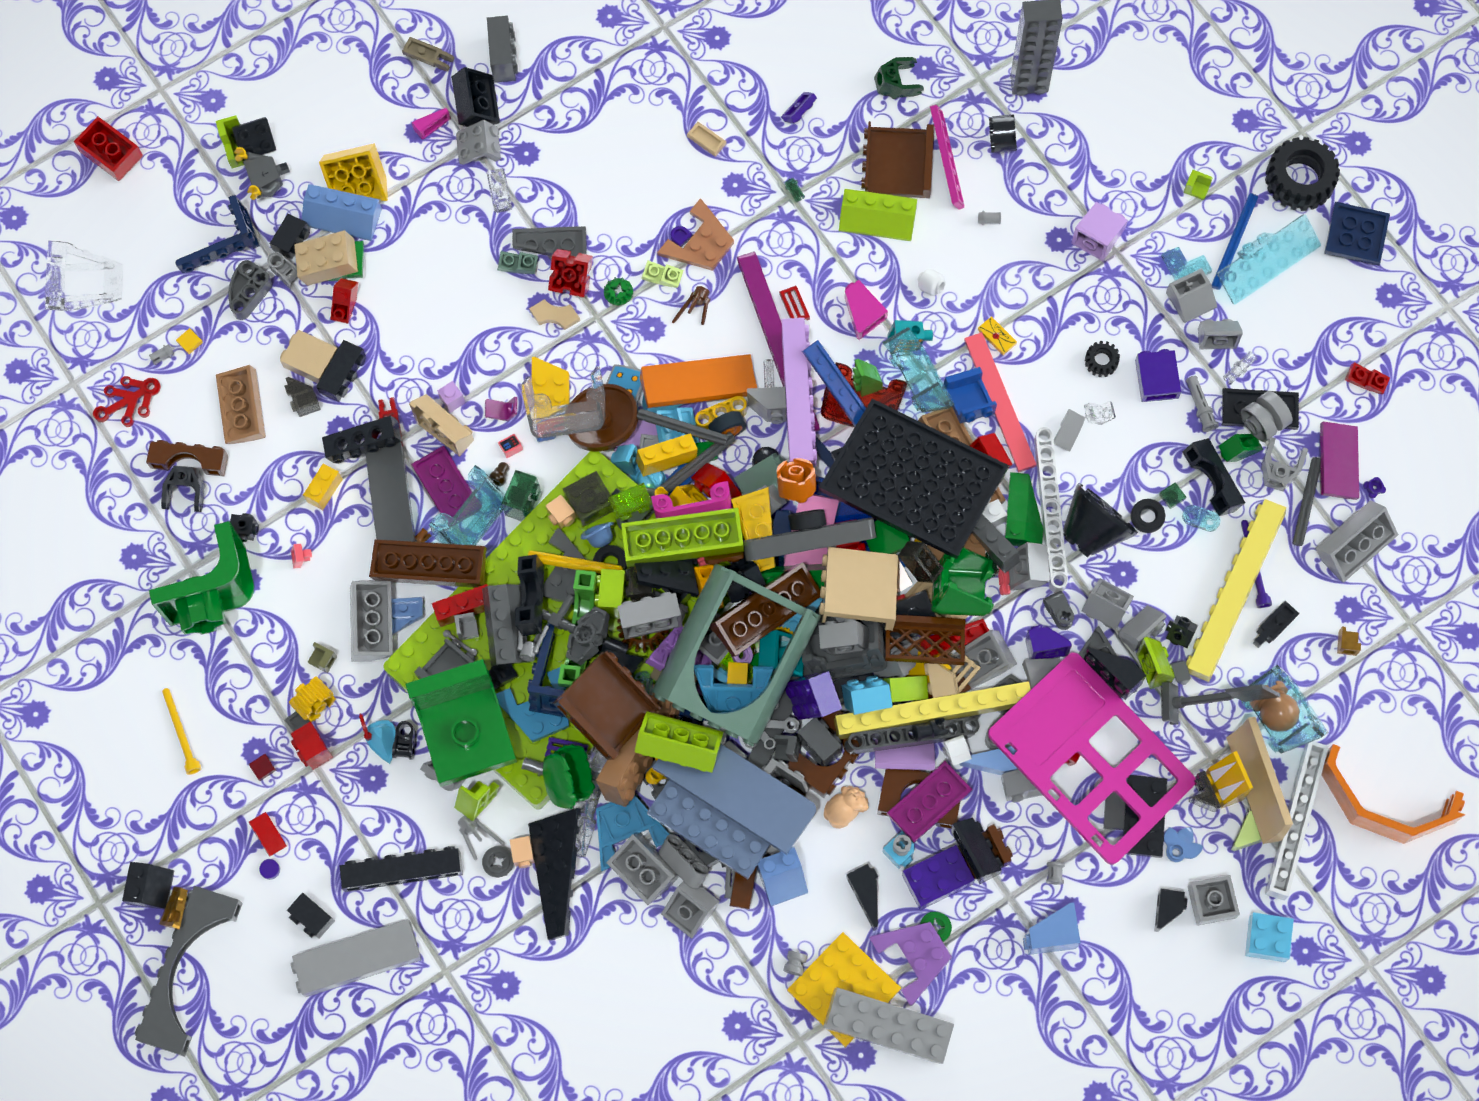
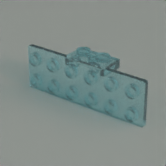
M1301 215L1276 233L1263 232L1259 234L1255 241L1242 246V250L1237 252L1239 256L1237 260L1217 273L1232 304L1239 303L1321 246L1307 215Z

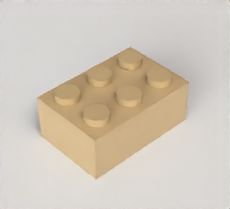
M345 230L294 244L297 277L307 286L358 272L355 240Z

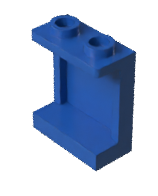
M980 367L945 377L943 388L960 424L964 422L970 423L981 417H990L996 411L997 403L996 401L992 402L982 381L983 372Z

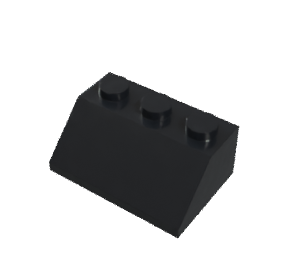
M463 67L451 76L459 125L469 127L482 120H486L493 125L500 123L493 75Z
M972 817L952 824L951 833L979 884H982L1001 874L1003 864L998 856L995 857L991 851L993 846L988 838L985 839L982 835L984 830L980 822H975Z

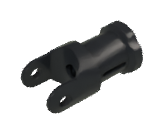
M945 719L929 720L926 724L922 725L913 724L912 734L915 741L919 742L922 738L930 736L935 738L948 734L950 732L949 728L941 730L937 727Z

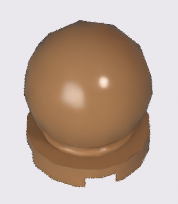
M1275 681L1276 685L1269 688L1280 693L1279 698L1251 701L1250 705L1255 711H1260L1262 722L1270 730L1284 732L1292 729L1299 721L1300 709L1297 702L1290 695H1287L1288 689L1282 681Z

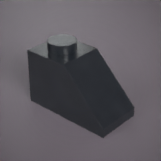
M1160 889L1158 891L1154 932H1159L1180 916L1183 910L1187 909L1188 899L1184 898L1185 892Z

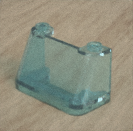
M474 465L468 474L469 484L475 490L452 518L448 514L440 513L429 524L434 538L440 543L476 546L507 505L504 493L486 472L477 465Z
M1279 665L1274 666L1249 686L1263 684L1272 687L1276 685L1275 681H1282L1288 689L1287 695H1290L1297 702L1300 709L1299 721L1292 729L1284 732L1270 730L1262 722L1260 711H1255L1250 705L1251 701H1241L1247 710L1252 709L1270 735L1269 739L1271 742L1268 744L1275 753H1285L1328 734L1327 729L1298 685Z

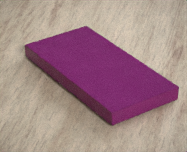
M1323 421L1320 423L1321 495L1357 500L1359 499L1358 426Z
M444 445L411 464L448 527L482 508Z
M944 761L888 811L887 815L915 843L972 792L973 789Z

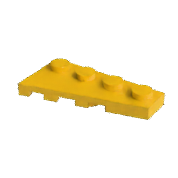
M769 487L731 499L733 507L739 510L741 530L745 540L773 535ZM775 557L753 560L758 565L760 572L775 567Z

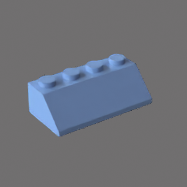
M308 184L303 199L302 220L307 222L309 228L332 233L345 230L354 238L372 241L382 207L379 199Z

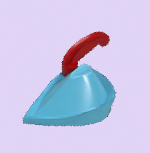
M360 713L359 718L365 740L381 759L390 764L396 732L393 723L389 720H381L366 727L364 717Z

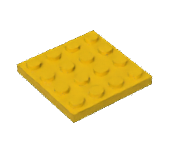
M842 932L803 972V975L787 989L824 1026L834 988L838 987L889 1003L901 990V987ZM828 1030L845 1048L854 1039V1037Z

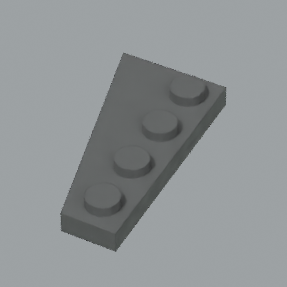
M586 226L512 229L513 249L552 256L556 249L571 251V256L576 257L578 253L587 254Z

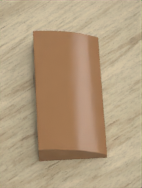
M246 365L216 374L225 443L237 444L266 438L256 369L251 365Z

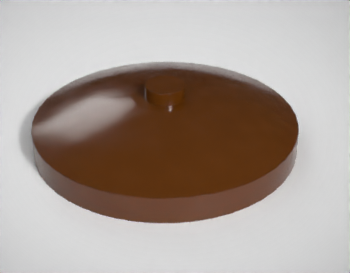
M599 384L589 387L579 393L569 404L564 417L565 430L571 441L581 449L592 452L610 450L622 444L634 432L639 420L637 418L638 405L633 395L619 385Z

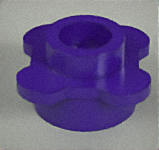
M1374 477L1369 482L1366 481L1363 484V487L1369 492L1370 498H1376L1378 494L1386 492V487L1379 477Z

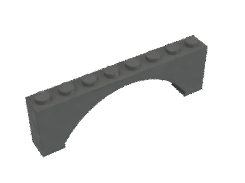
M194 886L193 890H190L187 895L188 903L183 912L180 929H175L172 934V945L165 952V963L159 968L157 984L150 991V1002L144 1007L142 1023L137 1026L135 1031L136 1041L184 1057L192 1037L185 1033L174 1008L173 981L177 966L186 950L202 934L220 924L229 921L236 922L243 905L238 899Z

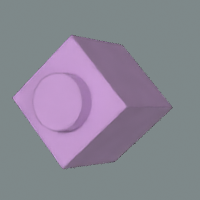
M453 381L437 390L440 400L450 413L466 403L463 394Z

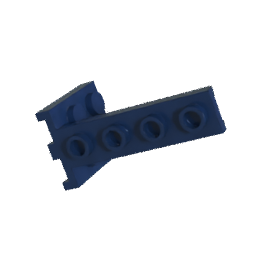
M236 195L228 197L230 201L228 207L231 214L235 215L236 220H234L236 229L240 230V233L175 261L176 267L182 273H189L197 267L209 265L212 261L225 258L233 252L242 251L245 247L251 246L254 249L260 246L248 210Z
M547 623L549 628L543 639L542 646L539 647L538 654H536L538 661L533 663L532 667L533 680L529 679L528 682L529 711L565 717L553 702L566 689L559 690L550 686L542 687L555 639V628Z

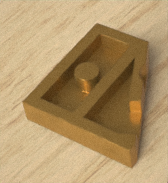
M173 887L159 922L160 925L180 929L188 890L181 887Z

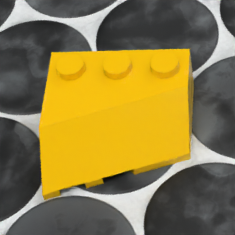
M375 143L325 154L319 161L329 189L388 201L386 174Z

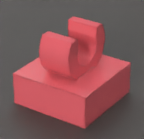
M293 544L291 549L293 569L301 568L303 562L310 561V557H312L311 549L302 550L301 544Z

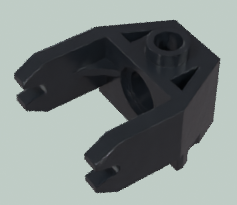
M173 466L163 482L161 508L169 510L173 487L176 485L190 486L195 491L194 512H202L205 484L202 481L199 468Z

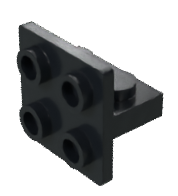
M266 117L232 127L233 134L231 136L237 148L241 147L246 152L260 155L276 151Z

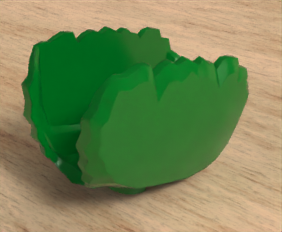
M574 744L564 745L553 754L547 755L544 758L543 778L546 792L551 802L557 807L573 809L576 802L589 799L590 795L594 793L595 785L592 782V769L590 768L589 761L586 760L588 755L582 746Z

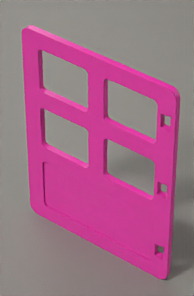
M1074 652L1066 656L988 730L990 740L1109 865L1119 862L1196 784L1195 776L1087 662ZM1113 716L1118 717L1140 741V744L1116 768L1111 767L1089 743V739ZM1009 743L1017 752L1013 755L1005 745ZM1075 753H1079L1102 778V781L1078 805H1073L1050 780V777ZM1150 755L1155 756L1177 780L1176 784L1153 807H1149L1126 782L1127 777ZM1050 789L1059 796L1057 800L1048 793ZM1112 792L1117 793L1139 817V821L1115 845H1111L1088 821V816ZM1096 835L1103 844L1099 847L1091 837Z

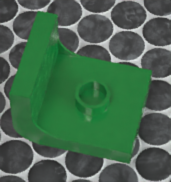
M229 521L214 525L220 557L218 564L211 572L203 576L190 577L181 582L149 590L153 607L170 627L180 624L181 631L185 635L191 633L203 635L216 631L217 627L227 624L224 612L243 607L251 600L254 594V581L246 546Z
M483 659L405 684L409 698L420 720L440 787L517 763L496 691Z

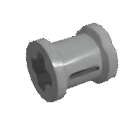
M898 835L893 842V851L898 856L907 855L911 849V840L906 835ZM899 842H903V844L905 845V849H901V847L898 846Z
M1047 862L1049 870L1046 883L1053 885L1064 884L1062 873L1065 863Z

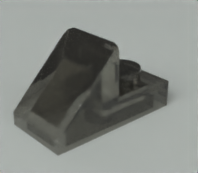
M1205 771L1197 773L1194 783L1197 791H1201V794L1191 797L1188 802L1215 813L1221 806Z

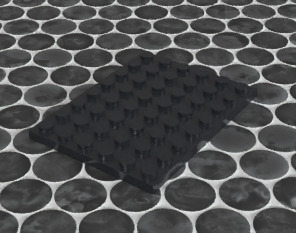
M871 399L820 484L818 491L957 559L1007 472L1009 465L877 400Z

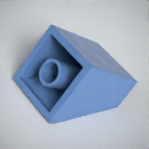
M795 847L787 855L779 852L761 859L758 863L757 871L771 907L808 894L804 873Z
M1069 903L1028 929L1026 935H1024L1025 938H1023L1024 950H1028V955L1078 948L1081 942L1074 903Z

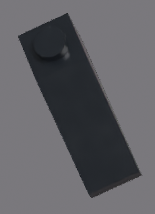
M866 864L846 874V879L873 931L878 928L876 880L878 875L874 867L870 868Z

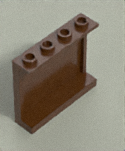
M868 121V128H864V139H867V144H863V155H866V161L862 162V172H866L865 177H862L861 188L865 189V192L930 199L934 124H927L926 129L871 127V121Z
M606 651L600 653L553 704L607 760H614L622 746L641 727L646 712L655 713V711H660L662 708L658 705L659 702L654 696L648 695L644 685L639 681H635L631 677L632 673L617 662L618 658L613 653Z

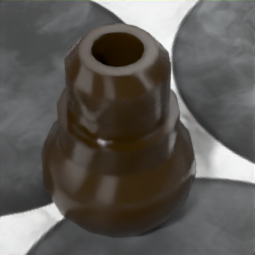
M505 462L499 463L498 467L489 474V481L496 486H503L506 483L509 465Z

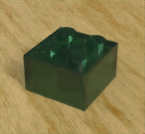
M515 470L501 503L505 516L522 522L534 509L535 502L540 500L542 494L537 477Z

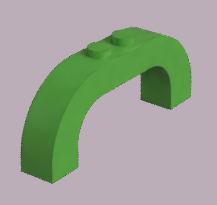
M576 570L573 587L575 601L572 624L578 625L577 621L583 615L590 612L592 608L596 607V572ZM566 658L565 664H561L559 687L568 688L586 669L587 660L580 666Z

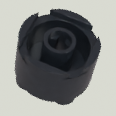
M1014 114L989 117L991 153L1017 151Z

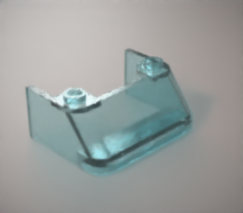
M909 327L883 341L884 346L892 356L889 358L894 368L898 366L914 395L911 397L913 400L912 404L917 411L921 410L922 413L949 409L955 405L927 351Z

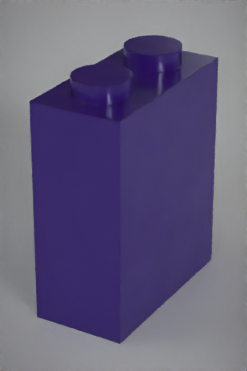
M1161 349L1158 352L1142 351L1138 353L1135 364L1141 402L1179 399L1181 386L1175 350Z

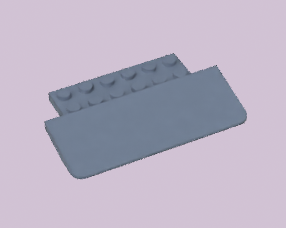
M720 744L712 773L660 759L652 767L653 770L669 779V781L647 811V815L746 879L750 877L771 845L787 855L816 814V806L812 801Z

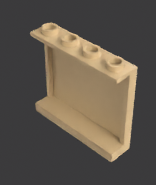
M828 547L827 554H823L822 566H825V570H822L821 582H824V586H821L820 598H823V603H820L819 607L822 623H825L826 616L883 622L885 623V630L893 631L896 620L898 555Z

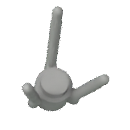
M547 625L544 627L541 635L536 634L533 642L526 641L525 644H523V636L518 630L517 651H520L519 657L522 660L528 662L535 660V656L538 654L539 647L549 628Z
M464 815L459 819L458 825L461 827L459 831L463 835L475 861L478 858L467 833L469 835L473 833L478 841L482 842V838L476 831L478 826L501 845H505V842L483 825L478 818L471 821Z

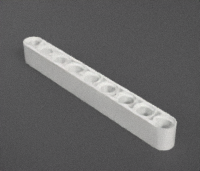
M1040 427L1036 431L1034 445L1044 529V544L1047 545V552L1049 554V588L1052 592L1057 593L1059 591L1063 592L1067 586V564L1053 433L1048 427ZM1045 435L1048 440H1041L1039 436ZM1047 453L1050 457L1043 458L1041 454ZM1043 471H1049L1052 475L1045 476ZM1051 489L1054 493L1047 494L1044 490ZM1053 507L1056 511L1049 512L1046 508ZM1055 525L1057 530H1050L1048 526ZM1056 543L1059 545V548L1053 549L1050 544ZM1058 561L1061 566L1055 567L1052 565V562ZM1054 580H1061L1063 582V585H1056L1054 583Z

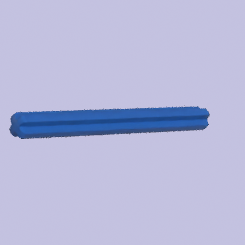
M1250 193L1212 282V288L1216 290L1221 289L1258 200V195Z

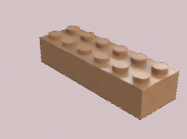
M651 683L646 692L649 696H655V693L652 692L654 684ZM658 700V705L662 709L655 711V714L674 718L675 715L679 716V710L672 707V702ZM640 728L622 746L614 760L606 761L596 779L605 800L624 807L633 799L636 788L642 783L644 774L651 767L654 758L635 753Z

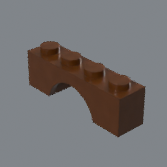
M157 440V442L150 441L146 463L151 469L169 471L176 462L182 459H194L201 463L202 470L206 475L224 477L228 454L220 446L209 448L201 444L190 446L183 442L172 444L164 440Z

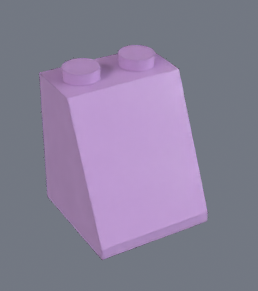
M1095 202L1075 227L1071 244L1104 261L1125 230L1128 220L1124 215L1110 210L1105 204Z

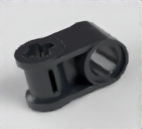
M401 721L396 727L392 758L406 757L409 760L414 758L416 730L408 721ZM405 727L411 728L408 735H402L401 733Z

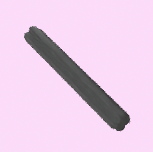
M640 409L637 413L639 420L684 434L691 433L694 437L725 446L728 440V436L651 411Z
M731 432L725 434L728 436L725 446L716 443L712 444L659 487H664L668 493L735 442L734 435Z
M1313 457L1311 460L1293 538V545L1296 546L1304 544L1321 469V458Z

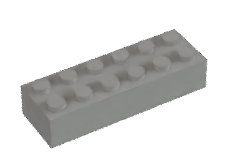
M837 987L834 988L823 1028L934 1063L944 1064L954 1024Z

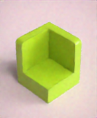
M1192 169L1183 193L1204 200L1213 177Z

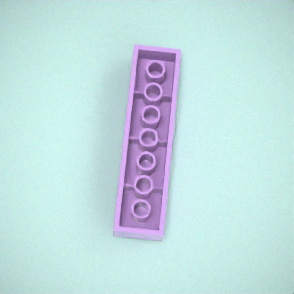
M805 318L782 319L789 462H793L794 458H802L810 461L813 467H817L811 364L802 353L804 349L810 346L809 325L805 324Z

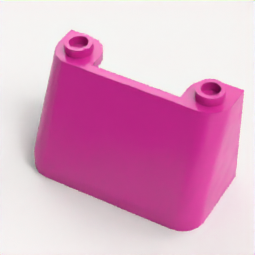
M728 481L712 486L710 500L673 507L671 498L665 494L651 496L656 519L732 509L733 504Z

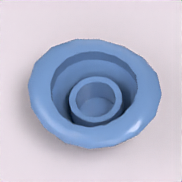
M607 522L588 528L581 534V539H587L594 548L604 547L613 539L610 526L614 523Z

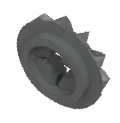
M494 846L488 849L482 858L483 869L491 877L500 878L507 876L513 868L512 853L502 846ZM494 855L499 860L503 858L504 861L501 862L502 869L497 865L493 866L495 863Z

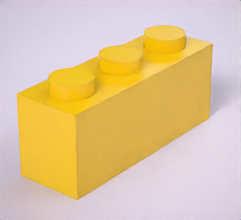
M690 433L638 449L636 462L644 477L691 462L696 458L698 449Z

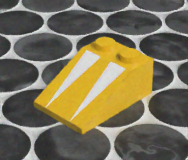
M1237 751L1232 752L1215 763L1205 772V781L1208 786L1212 787L1214 792L1212 794L1213 799L1217 805H1220L1221 809L1243 801L1253 789Z

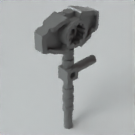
M568 594L557 614L554 612L550 614L543 609L542 620H547L549 624L559 630L563 629L571 633L568 639L566 658L581 666L599 651L598 646L602 644L603 638L607 637L610 615L606 611L594 607L577 621L578 625L571 624L564 616L575 597Z

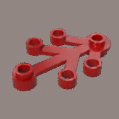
M123 376L120 380L121 385L126 389L132 386L140 388L135 392L117 389L112 385L106 386L104 393L108 398L117 396L123 399L107 408L97 406L93 410L94 418L98 422H105L109 419V415L127 406L121 422L125 427H131L134 424L132 416L137 401L142 396L144 398L142 406L138 408V414L142 418H147L150 415L149 405L152 396L158 394L161 389V384L156 378H147L144 381L131 379L129 376ZM151 385L155 386L153 389L149 390V387ZM113 389L112 393H107L108 390ZM144 409L147 410L146 413L141 414V411H142V410H144ZM102 413H105L104 417L99 418ZM130 419V422L125 423V420Z

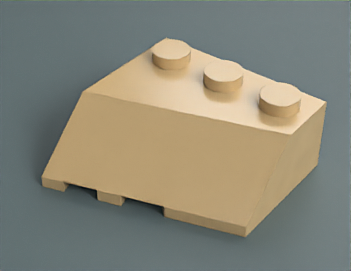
M427 394L409 403L416 423L459 457L474 441L473 431L468 426L460 424L456 417L449 414Z

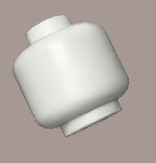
M926 269L917 278L919 289L931 296L942 293L946 286L943 274L933 269Z

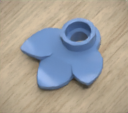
M1169 827L1165 832L1166 856L1170 861L1181 862L1184 858L1193 859L1201 853L1203 846L1193 843L1194 834L1191 827L1184 828L1178 833ZM1174 849L1179 851L1178 856L1173 855L1172 851Z

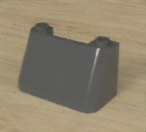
M861 620L862 624L869 629V646L867 649L862 650V652L831 655L820 649L819 626L823 624L818 622L802 654V662L808 673L814 674L829 671L831 679L835 680L885 670L887 668V661H885L882 623Z

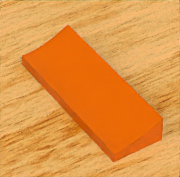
M751 354L642 366L640 371V382L647 408L728 399L735 396L745 397L747 396L748 388H757Z

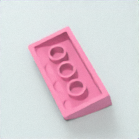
M813 494L807 498L806 502L798 503L796 513L824 509L826 525H831L835 522L839 501ZM825 547L787 554L784 566L796 565L802 562L804 565L822 564L823 554H827L828 549Z

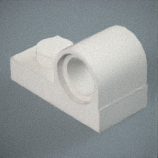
M963 735L944 741L943 753L953 766L972 759Z

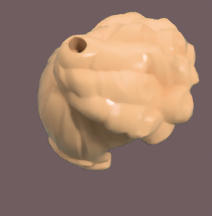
M850 785L842 787L841 793L836 794L826 803L824 818L829 821L833 828L840 829L848 826L857 817L859 812L863 813L868 810L869 802L865 798V792L860 791L858 787Z

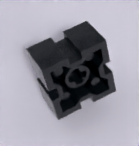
M745 555L739 561L732 562L727 567L723 566L763 587L766 585L758 565L753 561H746ZM732 581L725 597L731 603H737L750 596L749 592H754Z

